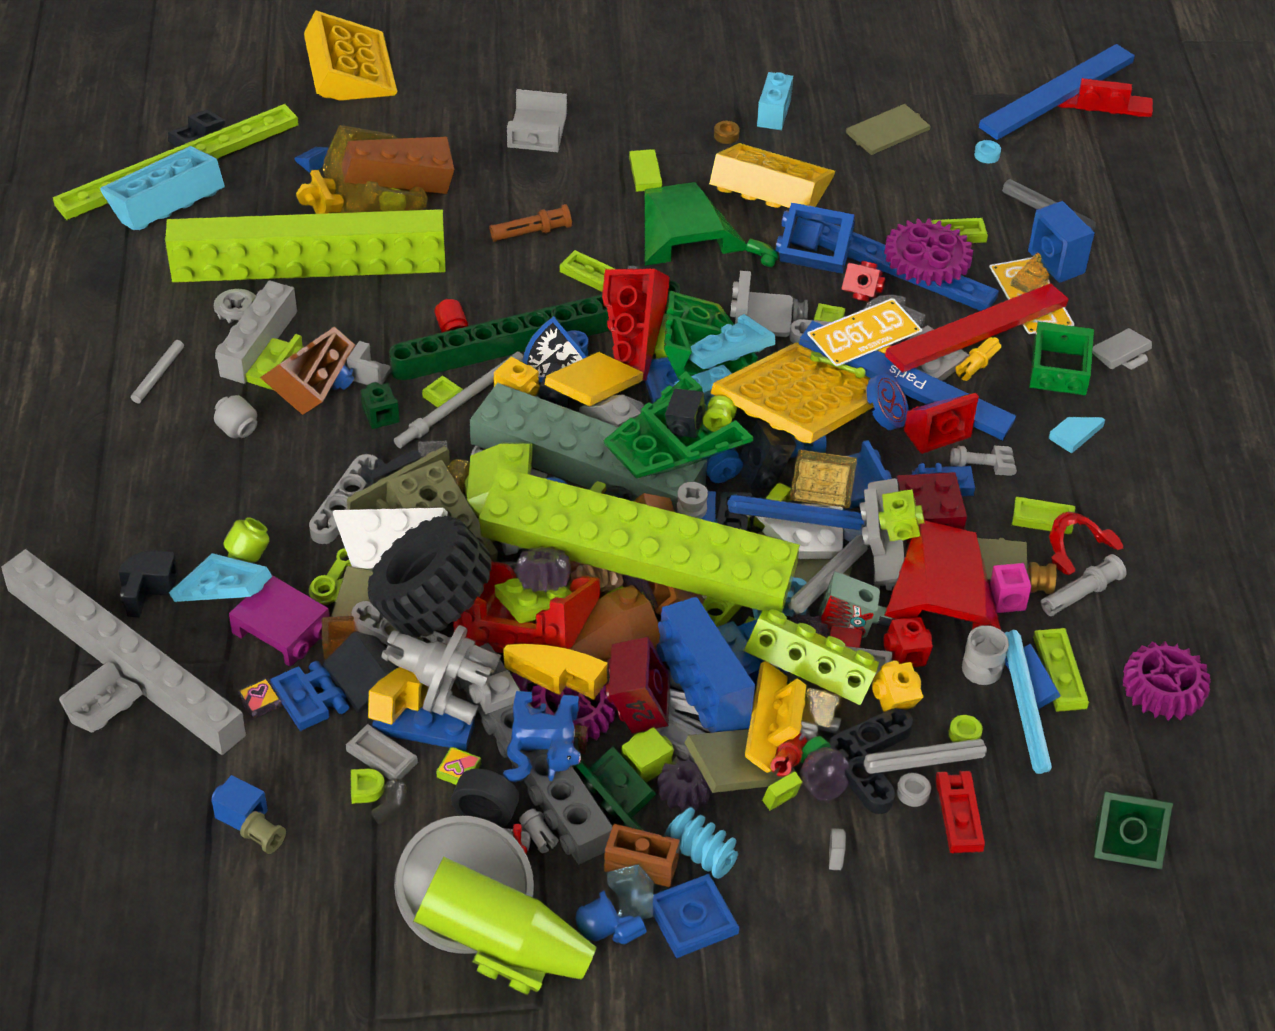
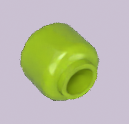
M249 517L245 520L235 521L223 543L225 549L229 552L228 557L249 563L257 562L269 544L266 526Z

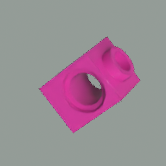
M1024 563L996 565L993 567L990 589L997 613L1026 610L1032 586Z

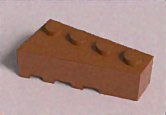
M447 137L348 141L342 162L344 183L447 194L454 173V165Z

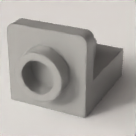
M509 670L489 676L484 689L474 683L469 685V692L475 704L480 703L485 714L514 704L516 691H520Z

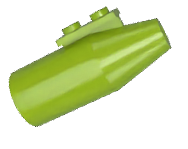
M443 856L413 922L476 950L477 953L472 962L479 965L477 972L495 980L499 974L511 980L509 984L511 988L527 995L530 989L535 992L540 990L546 973L582 980L596 950L595 945L541 901Z

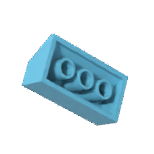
M189 146L100 189L121 223L133 230H141L157 219L169 217L172 212L180 208L192 206L195 201L203 197L215 195L225 185L217 159Z

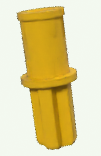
M989 337L978 348L972 349L969 352V356L956 366L955 371L958 377L966 372L962 380L967 381L980 368H985L988 365V360L1001 349L999 339Z

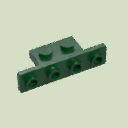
M612 746L590 768L582 759L579 764L572 765L575 772L580 770L585 776L581 780L585 787L593 795L597 792L601 794L604 800L600 804L613 818L618 814L624 821L621 824L622 826L644 831L634 820L633 816L657 794L615 747Z

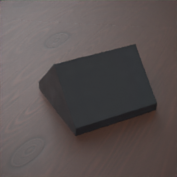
M354 631L324 661L323 666L330 673L338 687L345 693L346 698L357 713L369 708V690L386 675L399 668V666L381 657L386 647L379 638Z

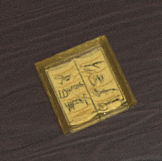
M798 450L790 500L850 508L857 458Z

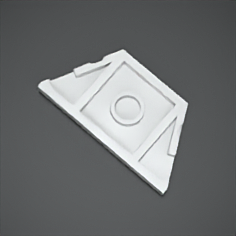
M805 504L843 510V507L840 505ZM756 516L766 526L762 530L766 536L800 545L798 559H832L843 549V528Z
M444 508L333 511L334 519L352 567L372 571L374 565L379 563L381 560L380 556L384 551L388 550L397 538L400 539L405 535L408 529L417 527L424 520L431 521L432 517H444L448 514V511Z

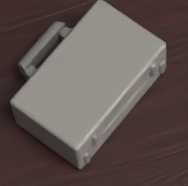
M1128 328L1093 346L1092 353L1110 369L1122 364L1132 370L1148 361L1146 354L1143 355L1142 353L1152 349V341ZM1139 356L1138 358L1127 363V361L1131 360L1132 358Z

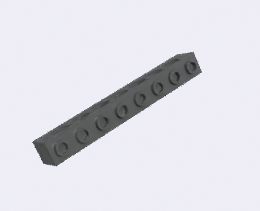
M489 643L480 646L481 648H484L488 651L495 653V651ZM501 660L494 674H490V676L507 670L504 668ZM456 677L454 681L458 689H464L468 702L479 705L477 711L482 717V723L486 732L489 735L493 734L495 736L501 755L507 758V747L511 741L514 722L513 704L485 714L480 703L475 704L471 698L469 685H472V683ZM520 750L530 759L532 765L530 774L522 781L528 787V794L532 803L535 806L540 805L544 811L543 815L548 827L551 830L555 829L559 834L564 852L567 855L572 854L578 865L605 853L612 825L573 767L571 766L565 771H557L554 780L549 781L548 750H533L531 752ZM510 759L512 769L518 768L519 766Z

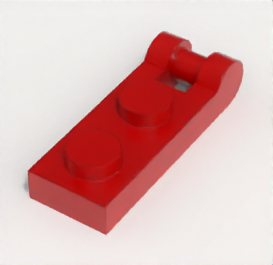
M959 771V775L937 772L936 788L940 796L950 853L983 852L985 841L971 772Z

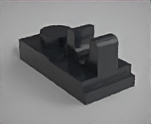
M413 450L397 456L387 464L381 459H376L373 470L369 469L365 464L362 465L361 477L369 487L381 478H385L423 457L417 450Z

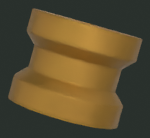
M1030 562L1028 577L1032 586L1031 593H1035L1037 590H1044L1046 594L1054 593L1056 564L1039 566L1036 562Z

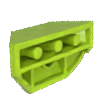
M502 442L470 456L467 502L478 517H480L498 467L531 475L532 443Z

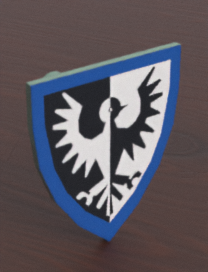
M553 316L532 336L525 349L522 362L539 371V382H542L551 363L562 365V368L587 356Z

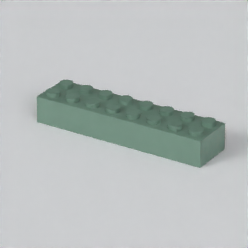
M500 383L495 385L470 419L471 444L488 449L502 442L532 443L531 467L589 489L597 481L605 483L606 490L610 487H623L631 493L632 501H635L643 493L667 497L671 499L674 511L677 513V491L679 487L687 482H697L704 486L706 484L707 459L669 472L636 479L604 445L603 440L618 428L617 426Z

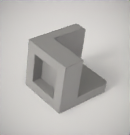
M359 341L347 358V367L349 369L353 368V381L368 385L377 382L382 385L391 372L389 365L371 360L369 343Z

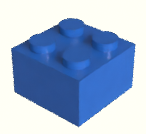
M1063 201L1036 210L1028 252L1060 283L1086 272L1094 232Z

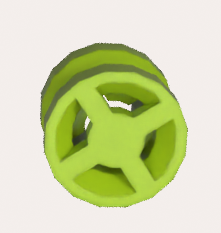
M720 395L712 397L707 405V411H705L702 418L703 424L710 431L715 432L732 422V418H734L737 412V406L728 397Z

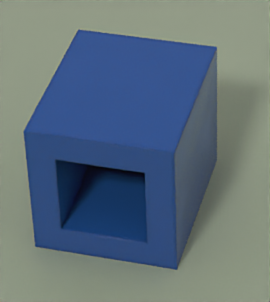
M232 775L223 785H219L215 789L211 799L215 818L239 831L245 819L252 812L260 811L265 815L268 811L265 792Z

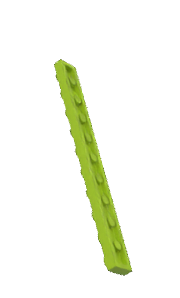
M286 104L280 105L53 197L54 206L68 220L107 204L108 202L101 192V187L189 146L218 159L298 126V117Z

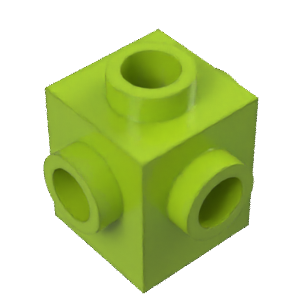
M913 490L882 494L884 511L879 512L881 530H887L889 540L896 541L919 537V524L924 523L922 506H916Z

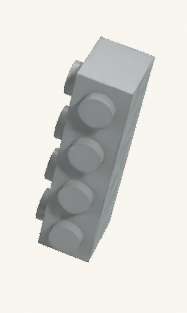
M269 280L265 287L258 291L253 303L244 310L242 318L236 325L232 326L227 338L216 349L215 358L218 362L220 377L246 384V373L270 340L272 338L278 339L297 313L294 287Z

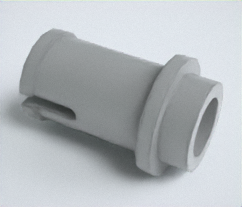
M530 809L522 814L519 819L522 831L529 832L538 850L541 853H546L549 851L546 844L548 843L553 849L557 845L558 839L543 821V813L537 812L536 809Z

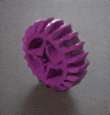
M1153 641L1148 647L1141 645L1137 652H1133L1130 655L1128 663L1125 664L1123 670L1124 676L1122 681L1123 686L1126 687V696L1132 697L1133 706L1142 705V712L1151 711L1155 718L1159 715H1164L1169 721L1173 715L1179 720L1185 714L1192 716L1196 709H1200L1204 705L1210 691V675L1207 673V665L1200 663V655L1191 656L1190 648L1186 650L1179 649L1178 643L1173 647L1168 646L1166 641L1160 646ZM1189 686V689L1182 691L1183 687Z
M538 684L533 686L531 691L532 702H530L532 708H537L541 703H545L546 714L552 715L555 713L548 707L550 701L558 709L563 695L579 696L580 708L577 719L573 720L575 729L573 744H575V738L581 740L584 745L588 742V737L597 741L600 732L607 733L609 724L613 723L615 719V710L617 708L607 698L606 684L594 699L598 704L597 708L591 706V702L588 701L589 697L567 686L560 695Z

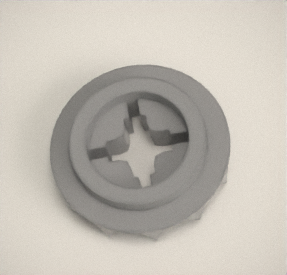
M245 289L227 290L215 299L214 312L218 314L220 320L226 319L228 323L234 320L239 321L244 310L250 307L255 300L256 295Z

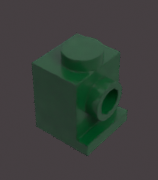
M373 382L368 384L365 389L360 390L362 408L371 429L400 422L398 401L394 398L388 383L381 385ZM385 409L389 411L388 413L376 415L377 411Z

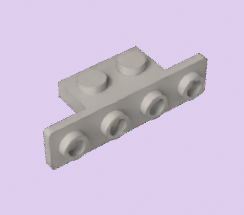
M895 478L868 483V489L864 490L865 502L860 503L862 519L867 521V527H862L863 540L865 545H870L874 556L875 579L879 585L897 582L901 565L905 559L904 540L890 541L887 530H881L879 512L884 511L882 494L899 492L898 481Z

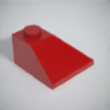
M973 393L915 407L907 411L904 432L921 454L970 438L979 396Z

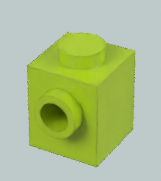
M653 727L644 733H637L629 742L623 744L621 755L644 781L648 782L672 768L674 748L670 740L666 736H661Z

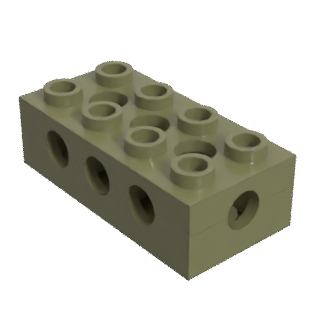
M442 460L387 481V502L391 509L444 508L448 511L447 516L461 520L490 553L491 562H497L498 551L490 539L481 537L478 518Z

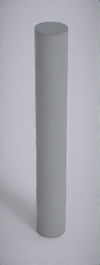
M175 340L133 392L131 395L133 402L140 403L182 351L184 344L180 340Z

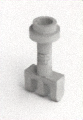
M994 445L991 454L967 452L965 446H958L957 448H952L950 453L951 466L985 464L994 466L995 475L1012 476L1017 472L1014 465L1013 450L1008 446Z

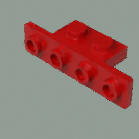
M1081 78L1078 94L1058 106L1061 108L1084 109L1086 111L1109 112L1111 114L1119 113L1137 117H1151L1153 99L1131 96L1132 84Z

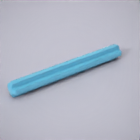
M1011 630L1010 632H1005L1009 643L1006 656L1032 768L1037 774H1042L1051 770V761L1021 635L1017 630Z

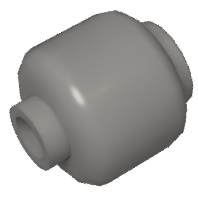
M239 395L229 398L223 397L217 402L214 422L229 437L245 438L257 427V411L243 397Z

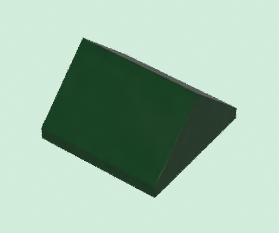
M1104 791L1096 817L1094 858L1162 869L1173 803Z

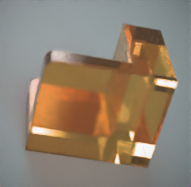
M353 616L322 617L324 660L354 631L356 632Z

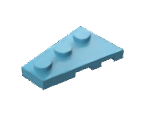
M743 314L738 317L737 324L733 326L726 324L721 328L722 333L719 335H708L690 346L692 353L689 360L702 369H711L717 364L729 360H737L740 356L752 352H760L766 347L775 345V334Z
M212 553L175 586L169 594L174 602L251 597L262 590L264 584L272 575L265 566Z

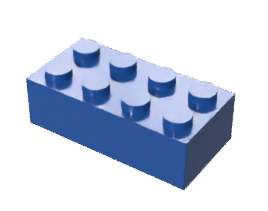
M693 597L662 607L661 621L658 623L660 639L656 646L657 653L662 662L665 661L669 666L674 682L681 685L687 703L690 706H694L698 712L702 727L708 729L710 733L749 729L755 684L699 599Z

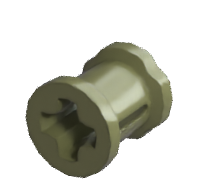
M254 811L245 819L241 826L240 834L244 838L253 839L262 845L264 852L271 854L284 841L286 829L281 825L275 826L267 821L264 814L260 811Z

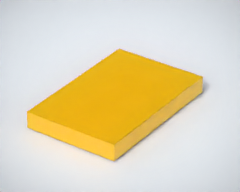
M597 352L546 375L545 385L590 407L640 383L643 379V372L601 352Z

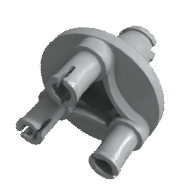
M461 625L456 628L448 645L440 641L426 643L410 635L401 634L400 631L393 630L387 643L403 649L404 652L388 645L387 649L383 650L381 657L386 661L389 660L396 666L413 672L420 683L429 686L423 709L428 712L433 711L442 716L446 713L471 725L479 705H474L453 696L451 691L456 677H460L484 689L490 674H494L501 655L475 645V641L466 638L467 628Z

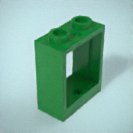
M1038 321L1033 343L1029 388L1086 395L1091 376L1094 329ZM1041 350L1082 356L1081 371L1041 366Z

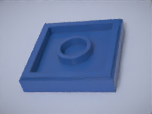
M710 874L647 897V905L676 958L739 934V926Z

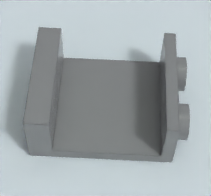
M517 89L515 116L513 121H508L507 147L558 152L567 116V94Z

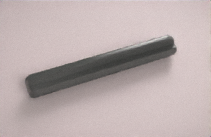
M1008 179L1003 185L1002 191L1004 194L1036 210L1058 203L1012 179ZM1074 211L1094 231L1096 222Z

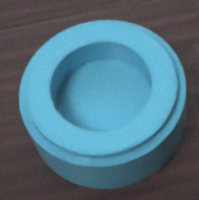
M983 140L976 144L974 156L982 163H995L1000 158L1001 147L994 141Z

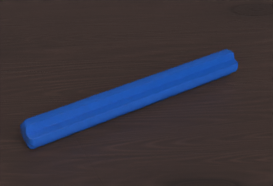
M731 495L730 500L727 502L729 511L736 514L859 530L864 525L861 513L855 511L741 495Z

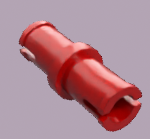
M802 733L778 746L776 757L771 762L773 772L777 767L779 768L777 776L784 777L790 774L792 767L798 765L802 759V749L807 743L805 736L801 741L799 740Z

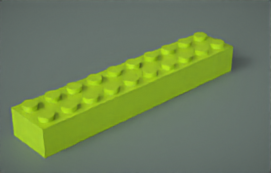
M443 210L167 219L165 243L172 282L446 272Z
M498 467L479 517L481 537L756 610L762 611L764 608L769 611L773 609L783 613L796 570L800 547L796 543Z

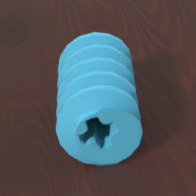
M690 807L670 823L664 837L679 839L681 853L685 856H691L694 863H701L705 871H712L713 877L719 879L729 872L737 860L738 852L734 850L736 839L732 837L724 843L726 832L720 830L713 835L715 824L710 822L703 828L705 817L699 815L692 820L695 810Z

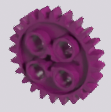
M917 219L916 224L907 220L906 226L898 224L897 230H891V234L887 236L884 254H886V261L891 262L890 268H898L897 275L907 274V281L911 278H916V284L924 280L927 286L931 285V281H935L938 286H941L942 280L951 284L952 278L960 280L961 274H967L973 258L972 243L966 242L967 235L959 236L960 229L952 231L951 224L945 227L941 226L940 220L936 224H932L930 219H927L926 223H922L920 219Z

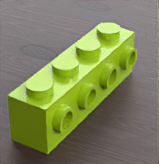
M763 608L744 649L745 652L859 705H861L879 665V662L874 660L875 658L870 653L863 650H857L856 652L846 647L845 643L840 639L831 636L826 638L816 633V630L805 623L796 624L787 620L783 613L773 609L768 611Z

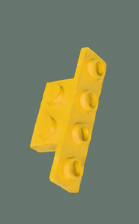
M763 661L760 663L745 757L763 771L769 773L772 771L771 762L776 756L777 747L787 740L794 739L801 731L807 685L798 678L787 685V676L771 663Z

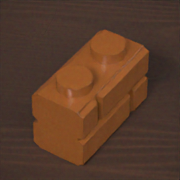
M614 824L605 848L604 871L670 887L678 865L680 840L667 836L661 837L659 834Z

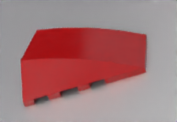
M924 520L923 524H919L920 536L910 540L906 557L901 565L900 574L893 588L884 616L895 619L904 617L916 618L922 610L972 621V630L979 626H993L1001 630L976 533Z

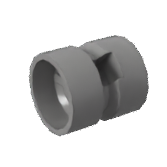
M979 626L969 633L962 662V672L971 682L979 685H989L1000 679L1009 646L1008 638L1004 632L993 626Z

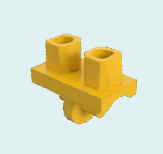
M311 170V183L302 184L296 192L299 203L313 206L316 214L340 213L344 200L341 195L334 194L336 190L334 180L323 178L319 170Z

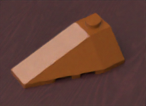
M634 585L606 594L597 601L571 650L607 662L611 657L612 644L649 637L657 651L656 646L659 643L660 633L658 621L650 601Z

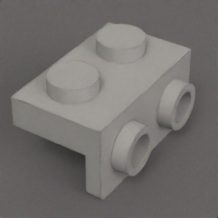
M106 662L63 694L59 701L72 724L89 732H94L103 728L108 723V720L117 713L131 707L133 701L143 694L138 684L120 677L114 664Z

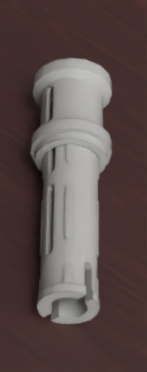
M1114 554L1106 556L1104 562L1097 566H1089L1086 568L1083 576L1041 600L1043 610L1047 615L1054 616L1093 591L1101 592L1105 590L1110 582L1125 578V565Z

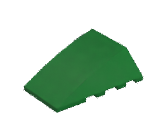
M695 182L645 189V266L671 262L672 245L717 239L722 254L746 250V242Z
M669 291L664 351L679 379V376L685 371L690 376L709 370L702 369L689 360L692 353L690 346L708 335H719L722 333L721 328L726 324H731L732 326L734 324L720 304ZM752 352L740 356L737 360H729L717 364L715 367L725 365L731 373H734L755 363L758 357Z
M685 371L679 376L677 384L673 387L667 386L661 391L659 399L653 404L648 402L641 408L640 415L635 419L630 417L603 441L604 445L637 479L695 464L753 442V436L736 420L715 432L707 429L702 422L697 438L674 435L667 428L665 418L674 388L703 392L702 386Z

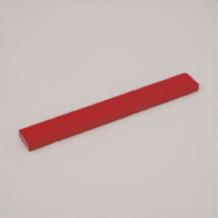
M1050 283L886 349L885 357L903 373L1066 307L1069 299Z

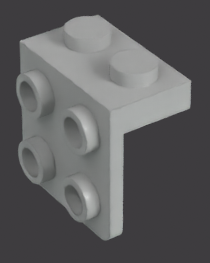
M740 271L739 282L734 281L732 298H737V301L732 300L730 317H736L735 324L738 323V317L745 314L774 333L775 336H789L793 298L790 295L750 292L751 272Z

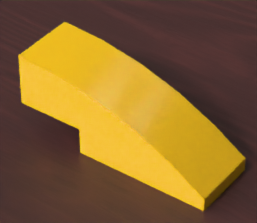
M535 644L506 645L503 649L504 668L558 695L567 686L594 700L607 682V662L584 653L566 648Z
M401 667L393 670L369 690L368 718L393 724L406 708L419 711L424 704L429 686L420 683L413 672Z

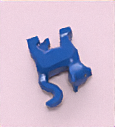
M516 691L513 704L514 722L511 741L507 747V755L519 767L505 770L503 775L509 781H522L530 774L532 765L530 759L520 750H548L549 781H553L557 771H565L572 765L579 764L581 760L580 752L573 745L575 737L573 720H576L580 708L579 696L563 695L556 713L552 715L546 714L545 703H541L537 708L528 706V703L532 702V692Z

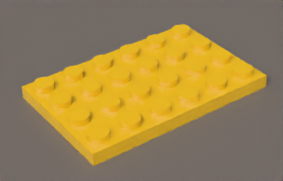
M797 342L714 382L710 392L715 396L720 395L730 398L734 405L745 410L744 412L748 416L760 418L768 422L772 428L784 430L794 435L798 441L810 444L874 407L873 403L869 404L867 401L866 388L871 378L865 376L860 379L854 373L821 361L814 362L810 359L811 353L814 351L799 345Z

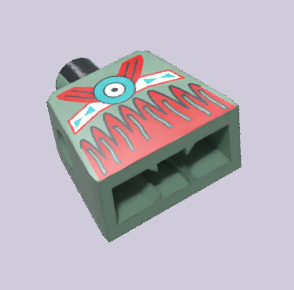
M834 571L819 606L816 631L830 633L831 625L862 630L861 638L867 636L872 623L889 627L892 618L884 616L886 607L878 605L880 595L878 587Z

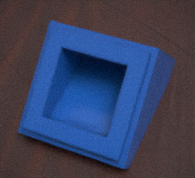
M314 147L294 159L306 171L311 173V170H318L331 163L330 149L327 147Z

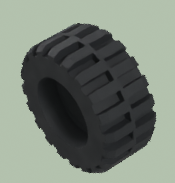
M449 516L432 517L431 521L424 520L417 527L408 529L405 535L400 539L397 538L392 543V546L384 551L380 556L381 560L372 569L373 575L369 576L367 589L370 603L397 631L412 637L429 636L436 630L441 631L445 629L450 622L458 620L466 609L469 610L473 606V601L476 597H480L484 591V584L488 583L490 578V553L461 520Z

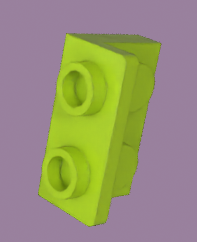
M295 334L290 342L272 338L246 373L247 382L273 390L260 377L304 348L302 336Z

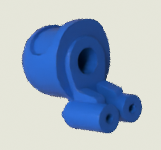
M605 890L599 893L600 898L585 906L582 905L576 912L575 919L578 930L582 936L591 941H598L614 934L612 937L614 942L627 944L647 933L640 915L619 918L610 899L607 898Z

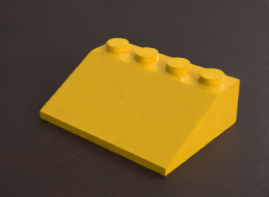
M315 10L304 32L316 94L339 101L396 95L397 88L383 32Z
M738 143L716 154L709 184L717 186V190L721 192L732 193V191L741 193V197L748 200H756V198L765 200V204L771 207L779 208L782 205L790 208L791 202L816 207L833 179L835 171Z

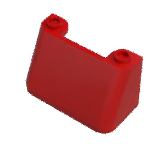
M491 562L490 578L488 583L483 586L484 591L480 597L477 596L473 601V606L469 610L466 609L461 614V617L454 622V632L459 625L467 628L466 638L475 641V645L480 647L489 643L493 650L499 653H504L503 649L506 645L510 644L549 645L571 650L599 600L600 578L589 576L576 578L570 584L569 590L572 592L566 598L555 597L550 601V608L538 612L536 620L519 623L495 596V585L517 578L516 574L509 565Z

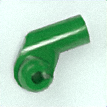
M752 238L749 239L746 251L763 256L761 263L764 266L773 267L775 261L778 260V252L767 243Z

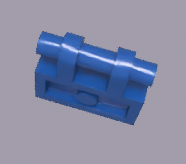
M314 661L309 665L311 672L308 674H304L298 666L270 679L272 689L299 731L328 719L329 712L327 707L329 706L335 707L339 714H343L349 709V705L345 701V693L340 687L335 686L330 673L319 661ZM314 687L322 688L324 692L317 694Z

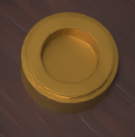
M721 121L714 127V138L723 144L734 143L739 139L740 128L732 121Z

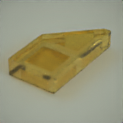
M1036 253L1012 278V287L1027 293L1048 283L1049 274L1047 269L1043 267L1042 257L1039 253Z

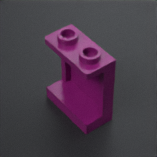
M273 575L264 584L261 591L251 597H246L229 613L233 634L242 639L249 632L282 652L285 664L290 667L298 659L304 658L309 649L319 639H323L330 630L329 610L326 606Z

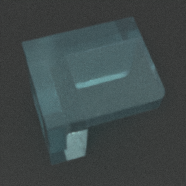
M639 864L607 872V884L620 897L619 918L636 917L639 915L641 919L653 917L654 881Z

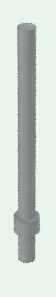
M520 352L512 355L513 358L522 362L523 355ZM509 358L423 419L418 418L410 423L406 431L394 438L396 446L402 448L413 439L421 438L429 432L431 426L494 382V371Z

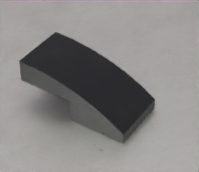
M208 109L188 116L187 126L168 132V142L179 147L220 130L225 125V120Z

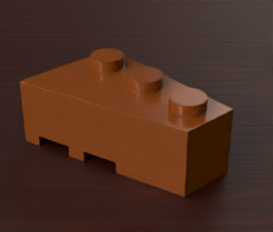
M334 326L260 378L303 415L323 402L355 344Z

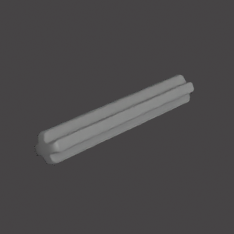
M982 739L872 753L865 756L864 766L866 771L872 774L978 759L985 756L987 747Z

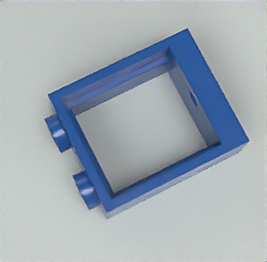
M791 202L789 211H784L782 218V227H785L783 236H778L776 251L779 252L780 262L843 274L855 226V215ZM796 217L841 225L833 257L789 248Z

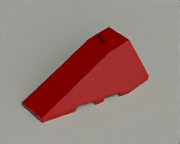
M605 269L602 299L604 306L607 307L609 317L607 324L608 329L612 332L614 359L642 371V381H646L667 305L670 277L656 269Z

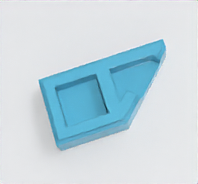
M1067 417L1050 431L1049 439L1068 452L1073 453L1104 427L1105 419L1102 417Z

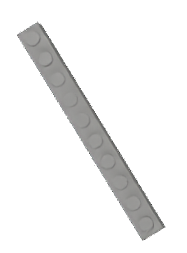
M23 550L1 567L7 589L11 594L102 664L106 662L113 663L120 677L138 684L145 697L219 754L224 755L246 736L243 715L239 709L28 550Z

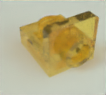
M815 687L808 688L802 720L823 727H830L836 709L841 707L843 697Z

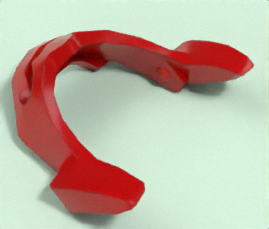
M1070 511L1062 513L1054 520L1049 535V540L1055 552L1051 557L1052 563L1056 564V568L1067 575L1072 574L1076 570L1066 555L1063 542L1064 531L1069 525L1076 523L1079 525L1085 524L1091 530L1098 543L1103 542L1116 550L1123 549L1120 538L1112 530L1106 529L1102 531L1090 519Z

